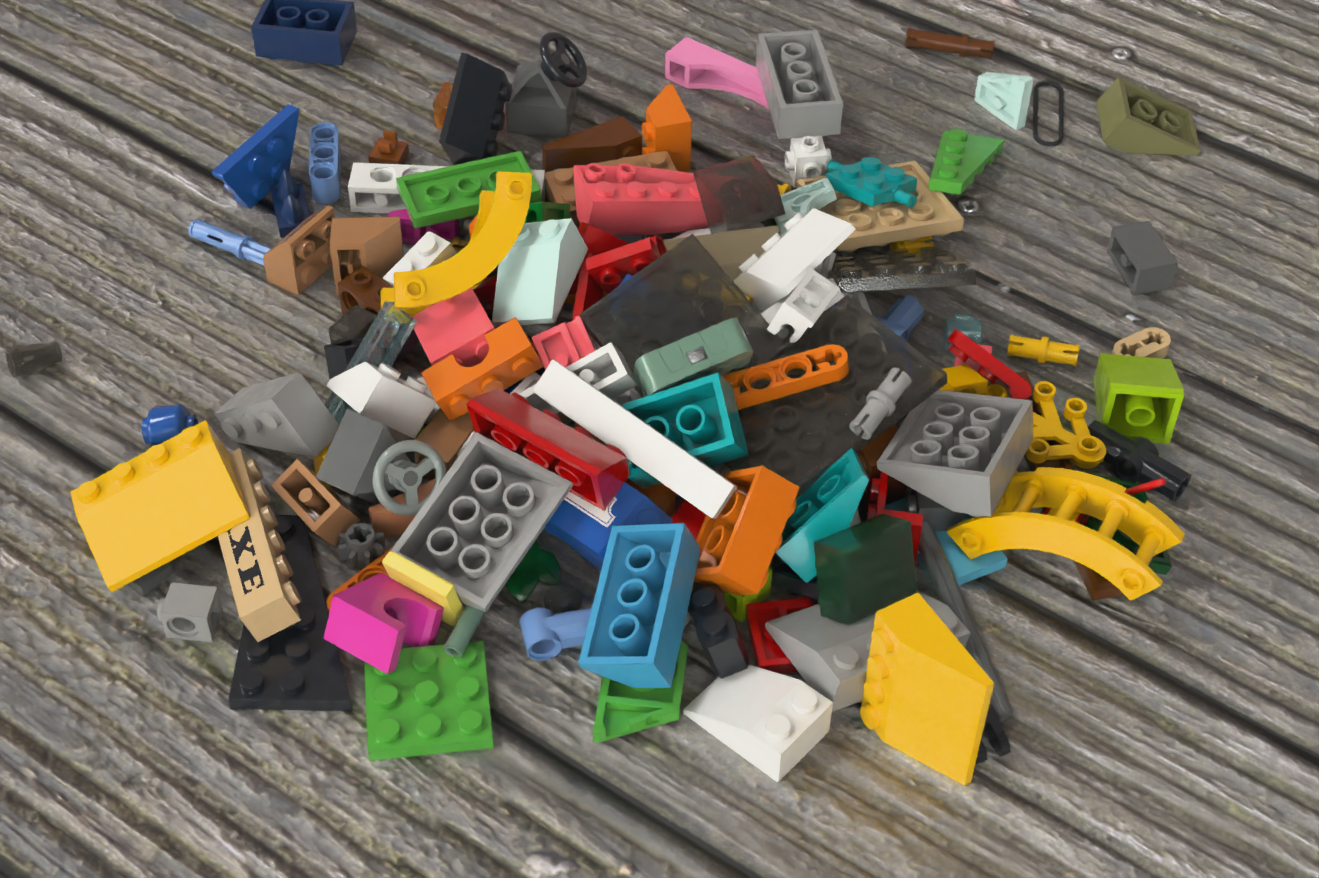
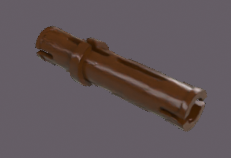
M911 28L907 29V39H905V46L907 47L912 46L957 53L959 57L963 58L969 55L992 60L993 48L995 47V41L969 38L968 34L955 36Z

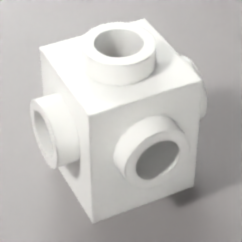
M822 136L791 138L790 151L785 152V167L790 172L794 188H796V180L826 175L827 164L832 160L830 148H825Z

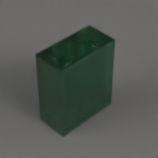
M880 514L814 541L815 568L819 592L818 601L821 616L850 625L917 593L911 521L887 514Z

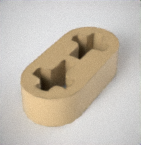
M1157 327L1145 328L1117 341L1113 347L1112 354L1163 359L1168 353L1171 338L1163 329Z

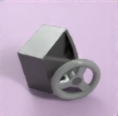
M347 409L316 478L354 496L376 504L381 503L387 510L397 515L414 516L417 515L447 472L442 457L429 444L415 440L393 428ZM418 453L426 456L420 463H418ZM434 468L435 483L433 489L424 500L418 502L417 487L420 485L422 477ZM405 493V504L398 503L392 499L399 494Z

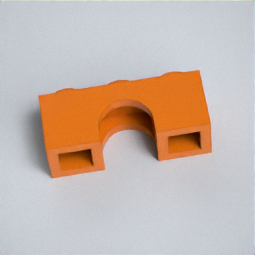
M516 317L484 335L489 344V352L486 358L478 365L463 367L452 354L421 372L436 403L450 422L468 412L466 404L471 398L497 388L505 390L544 367L538 353Z

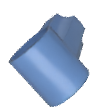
M910 295L899 298L883 317H874L886 352L900 338L908 340L910 332L923 318L924 308L919 304L917 298Z
M535 608L525 612L520 617L519 623L528 657L536 661H545L557 656L562 648L583 645L592 608L553 614L551 610L546 608Z

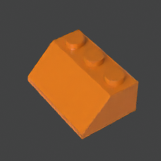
M764 466L723 473L722 476L736 485L737 489L717 519H712L708 515L705 517L696 539L701 550L694 582L706 586L715 584L722 591L735 595L758 594L759 590L766 584L769 576L768 567L773 555L782 544L783 538L781 534L787 519L796 508L795 498L800 487Z

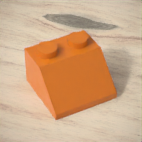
M673 84L666 85L646 108V122L642 123V134L646 145L642 148L641 154L667 150L676 170L688 172L690 171L692 120Z

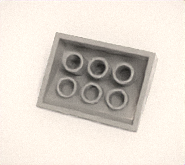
M925 388L877 461V469L953 512L966 513L973 517H991L1033 440L1032 400Z
M476 432L391 549V552L394 551L452 583L461 603L486 612L571 490L573 484L567 479Z
M894 578L852 592L833 604L820 603L770 620L765 624L766 630L806 683L833 702L832 712L862 701L876 611L919 593L964 648L971 634L948 605Z

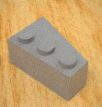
M301 372L244 387L214 414L220 421L224 433L233 438L237 443L316 457L332 442L339 427L338 422Z

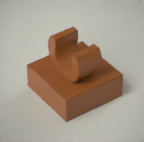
M384 130V138H378L368 156L369 163L403 164L409 154L408 142L397 141V132Z

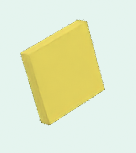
M390 551L382 561L389 577L443 606L444 611L441 621L455 627L464 610V606L456 593L454 585L394 551Z

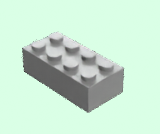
M818 30L758 34L756 67L778 139L805 136L823 137L840 134L843 102Z

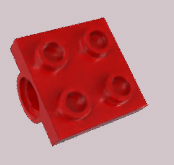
M659 235L585 259L588 273L610 298L627 274L645 281L659 290L678 283L676 270L670 264L666 246Z

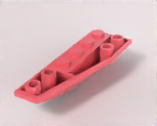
M596 163L574 165L573 170L576 213L580 224L581 222L591 224L611 235H654L705 228L745 218L777 207L778 200L768 184L757 181L752 182L633 166L626 163L619 165H600Z

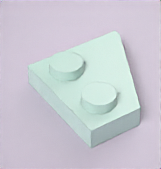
M986 72L978 76L974 101L1014 130H1018L1025 126L1034 78L1031 76Z

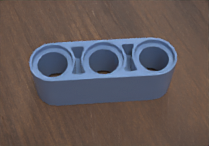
M322 122L314 125L310 130L308 171L313 200L316 203L327 205L336 202L341 196L342 152L338 127L330 122Z

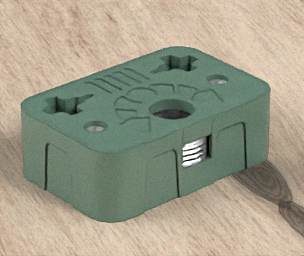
M730 318L642 355L635 361L633 376L637 382V388L641 397H645L715 373L723 376L746 369L753 355V349L738 319Z

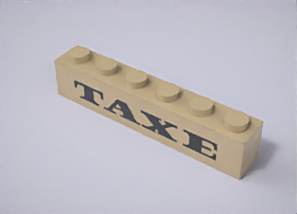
M239 448L228 455L250 519L218 535L239 618L257 642L301 621L296 605L301 602V598L293 582L289 581V578L293 576L291 566L285 556L281 555V552L285 551L286 548L279 533L274 530V527L278 526L277 519L272 509L266 505V503L271 501V498L264 484L259 481L264 478L262 470L254 458L248 460Z

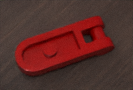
M955 328L947 339L952 344L948 349L952 354L964 363L968 358L973 360L980 366L976 372L992 384L998 379L1010 388L1011 398L1029 399L1031 386L1026 380Z

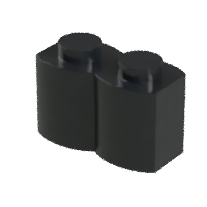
M711 584L692 592L688 612L713 672L722 679L747 669L749 665L748 652L722 590L717 585Z

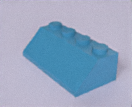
M685 523L612 526L578 662L581 668L632 688H671L701 550Z

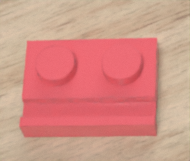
M580 315L574 317L575 320L565 324L563 322L531 337L545 370L552 359L567 367L596 351Z

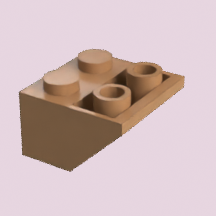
M328 205L306 218L263 255L267 281L299 295L332 266L329 244L332 218H335L333 207Z
M400 216L332 218L329 245L337 296H339L338 282L362 266L383 278L402 259L404 251Z

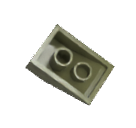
M1120 77L1096 101L1103 142L1113 149L1117 148L1130 154L1198 155L1201 152L1192 111Z

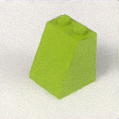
M1100 353L1094 375L1096 421L1101 422L1130 440L1136 437H1143L1152 443L1170 444L1184 397V388L1171 359Z

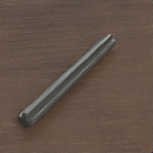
M924 521L918 547L919 553L940 602L948 605L970 631L971 634L965 649L994 682L990 702L1000 717L999 722L1007 721L1011 718L1013 708L933 525L929 521Z

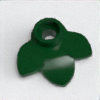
M535 540L505 586L518 602L524 603L535 590L538 581L549 585H558L560 583L561 571L559 563L552 553L539 548L538 541Z

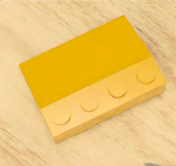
M206 420L186 428L180 434L161 444L152 446L146 452L127 462L118 464L107 473L91 481L84 482L70 492L76 517L107 588L111 593L250 519L227 449Z
M916 593L876 611L860 715L866 727L870 730L874 729L886 744L962 785H966L972 780L994 682L923 597Z

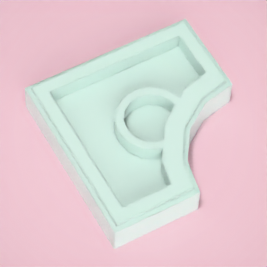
M824 178L777 196V207L770 210L776 224L779 226L781 235H783L787 231L784 224L796 213L800 212L804 216L813 208L819 210L826 204L837 200V197L829 179Z

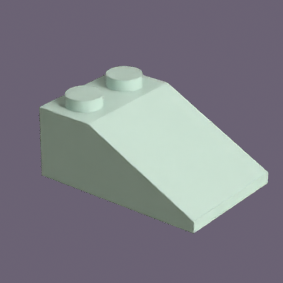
M572 218L524 223L516 242L507 256L498 265L492 316L494 327H499L514 317L517 318L520 325L556 322L588 251V247Z

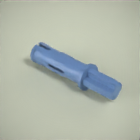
M200 219L193 220L189 226L188 233L190 237L233 253L239 260H251L265 266L263 255L271 247L256 242L252 236H241Z

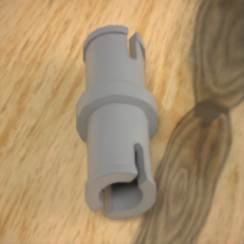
M892 368L878 389L868 394L866 405L849 425L852 432L859 436L861 431L864 430L865 432L861 438L868 440L884 417L891 416L896 408V401L912 382L906 372L902 371L900 376L897 377L900 369Z

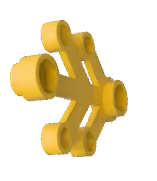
M1047 381L1036 383L1032 397L1038 403L1042 416L1033 412V440L1026 451L1027 459L1034 463H1043L1046 460L1071 458L1072 462L1080 468L1091 469L1096 467L1104 460L1106 447L1100 439L1090 435L1084 418L1087 404L1079 398H1070L1065 403L1063 415L1071 422L1073 434L1062 428L1053 401L1056 393L1055 386ZM998 384L987 386L985 395L1009 398L1003 386ZM1045 440H1055L1062 445L1049 446Z

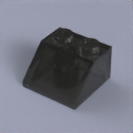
M754 155L693 172L711 234L728 232L785 215L777 182Z

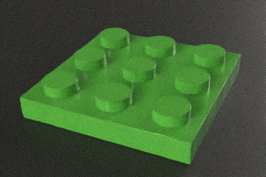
M484 641L469 642L461 658L448 655L444 651L445 644L401 648L396 670L389 674L364 661L369 761L493 748Z

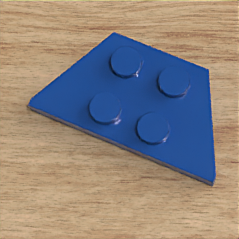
M290 104L285 106L212 171L213 176L225 183L224 188L234 195V199L240 205L251 209L271 191L270 188L278 184L284 169L289 172L299 116L298 107Z

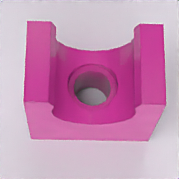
M380 573L333 596L323 639L389 674L396 670L402 643L412 647L435 645L444 607L389 576Z

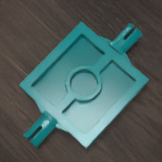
M865 157L862 161L851 165L841 164L834 159L830 160L827 164L826 170L829 173L826 174V178L829 179L833 189L869 206L875 207L886 202H898L908 208H913L917 202V196L910 194V192L916 190L917 178L906 174L901 168L887 166L874 157Z

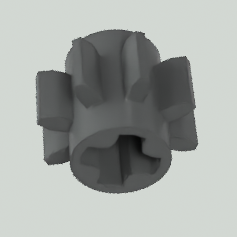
M352 524L347 529L346 534H339L340 561L349 559L352 570L355 568L362 570L384 554V533L375 534L373 524Z

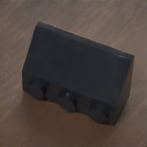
M461 53L439 139L451 162L457 165L497 156L498 143L496 138L498 131L503 130L505 123L503 109L505 102H509L512 95V84L503 70L467 53Z

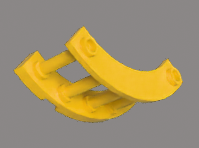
M499 171L496 173L495 191L483 190L480 193L478 217L471 235L472 237L467 246L446 261L428 268L394 272V288H382L380 291L381 325L410 323L408 318L433 304L449 300L470 288L474 291L507 256L520 234L530 204L532 173Z
M1038 467L1036 471L1018 473L1016 470L991 517H973L949 527L946 531L970 560L986 553L1005 549L1040 550L1067 557L1099 573L1115 585L1130 601L1162 585L1163 581L1149 567L1153 556L1181 543L1185 535L1175 522L1149 501H1146L1144 504L1125 493V487L1085 472L1050 467ZM1032 508H1059L1056 516L1029 513ZM1075 512H1080L1103 522L1099 530L1095 531L1073 522L1071 519ZM1117 529L1140 545L1136 555L1112 540Z

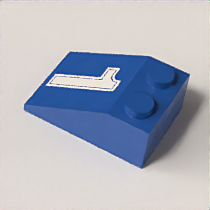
M625 482L605 511L568 492L546 525L601 572L612 526L670 524L673 519L647 496Z

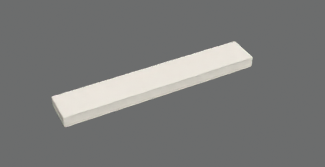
M552 359L532 392L600 440L619 448L627 459L712 519H717L737 489V486L556 360Z

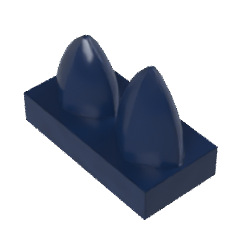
M285 169L280 175L278 186L270 188L280 238H284L306 218L310 217L303 184H296L291 174Z

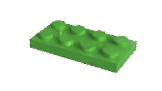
M517 151L396 178L398 192L415 229L477 215L480 193L483 190L495 191L496 173L498 171L532 172L522 152ZM532 173L530 202L541 200V189Z

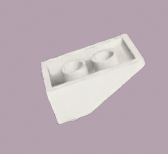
M748 665L747 669L725 678L717 677L684 708L683 714L773 780L779 782L829 732L833 702L799 679Z

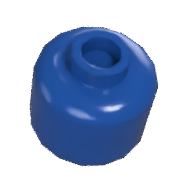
M182 404L154 407L149 411L148 416L142 420L145 444H161L180 434L186 428L199 424L197 416L191 415L187 407Z

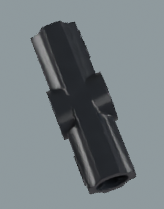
M1096 420L1088 426L1090 435L1104 443L1106 447L1104 461L1111 464L1112 471L1117 478L1133 483L1140 481L1143 484L1164 478L1166 480L1165 485L1153 489L1175 502L1182 496L1192 475L1160 457L1156 446L1151 441L1143 437H1136L1130 440Z

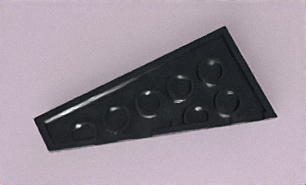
M275 515L278 526L274 527V530L279 533L286 548L285 551L281 552V555L285 556L293 571V576L289 578V581L293 582L301 598V602L296 604L301 621L259 642L243 624L228 699L230 708L352 711L337 646L323 639L329 615L305 522L298 515Z

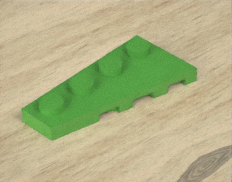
M962 129L943 130L928 190L961 195L974 181L975 175H980L984 171L985 164H991L994 161L995 154L999 155L1003 151L1005 140L968 134Z

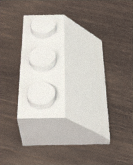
M815 208L804 216L798 212L784 224L787 231L781 237L778 233H775L761 246L765 252L760 257L753 254L738 267L742 273L733 282L746 296L753 298V304L762 312L788 295L799 284L810 268L814 270L856 230L851 223Z

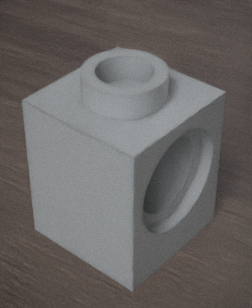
M173 582L170 584L166 597L160 599L157 608V618L163 623L166 638L213 642L223 613L217 587Z

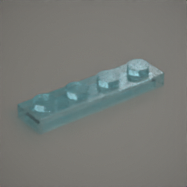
M385 301L345 371L363 362L370 363L378 368L381 363L391 367L417 321L403 309H394V302ZM333 391L325 403L326 408L339 425L347 409L357 412Z

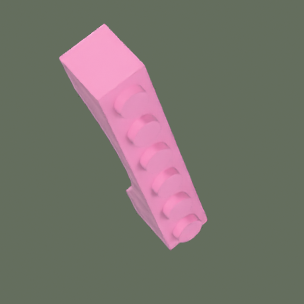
M685 37L665 53L666 79L688 89H714L735 93L752 99L769 110L756 67L688 37Z

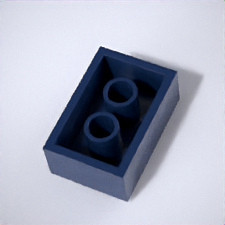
M264 0L251 26L256 57L342 66L357 33L354 2L341 0Z

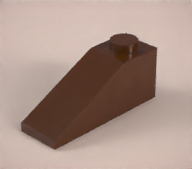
M623 116L617 117L543 145V170L550 172L556 169L572 168L574 165H588L590 163H600L623 157L642 155V135Z

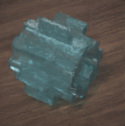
M954 314L953 319H945L943 338L945 350H948L952 345L947 339L955 328L981 345V319H973V314Z

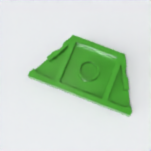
M682 641L680 643L671 688H632L602 676L593 728V742H603L679 720L688 657V644Z

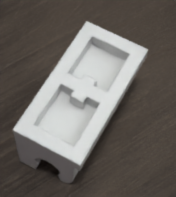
M810 268L785 300L766 330L775 335L784 327V324H789L795 331L791 335L789 342H797L808 327L812 328L840 288Z

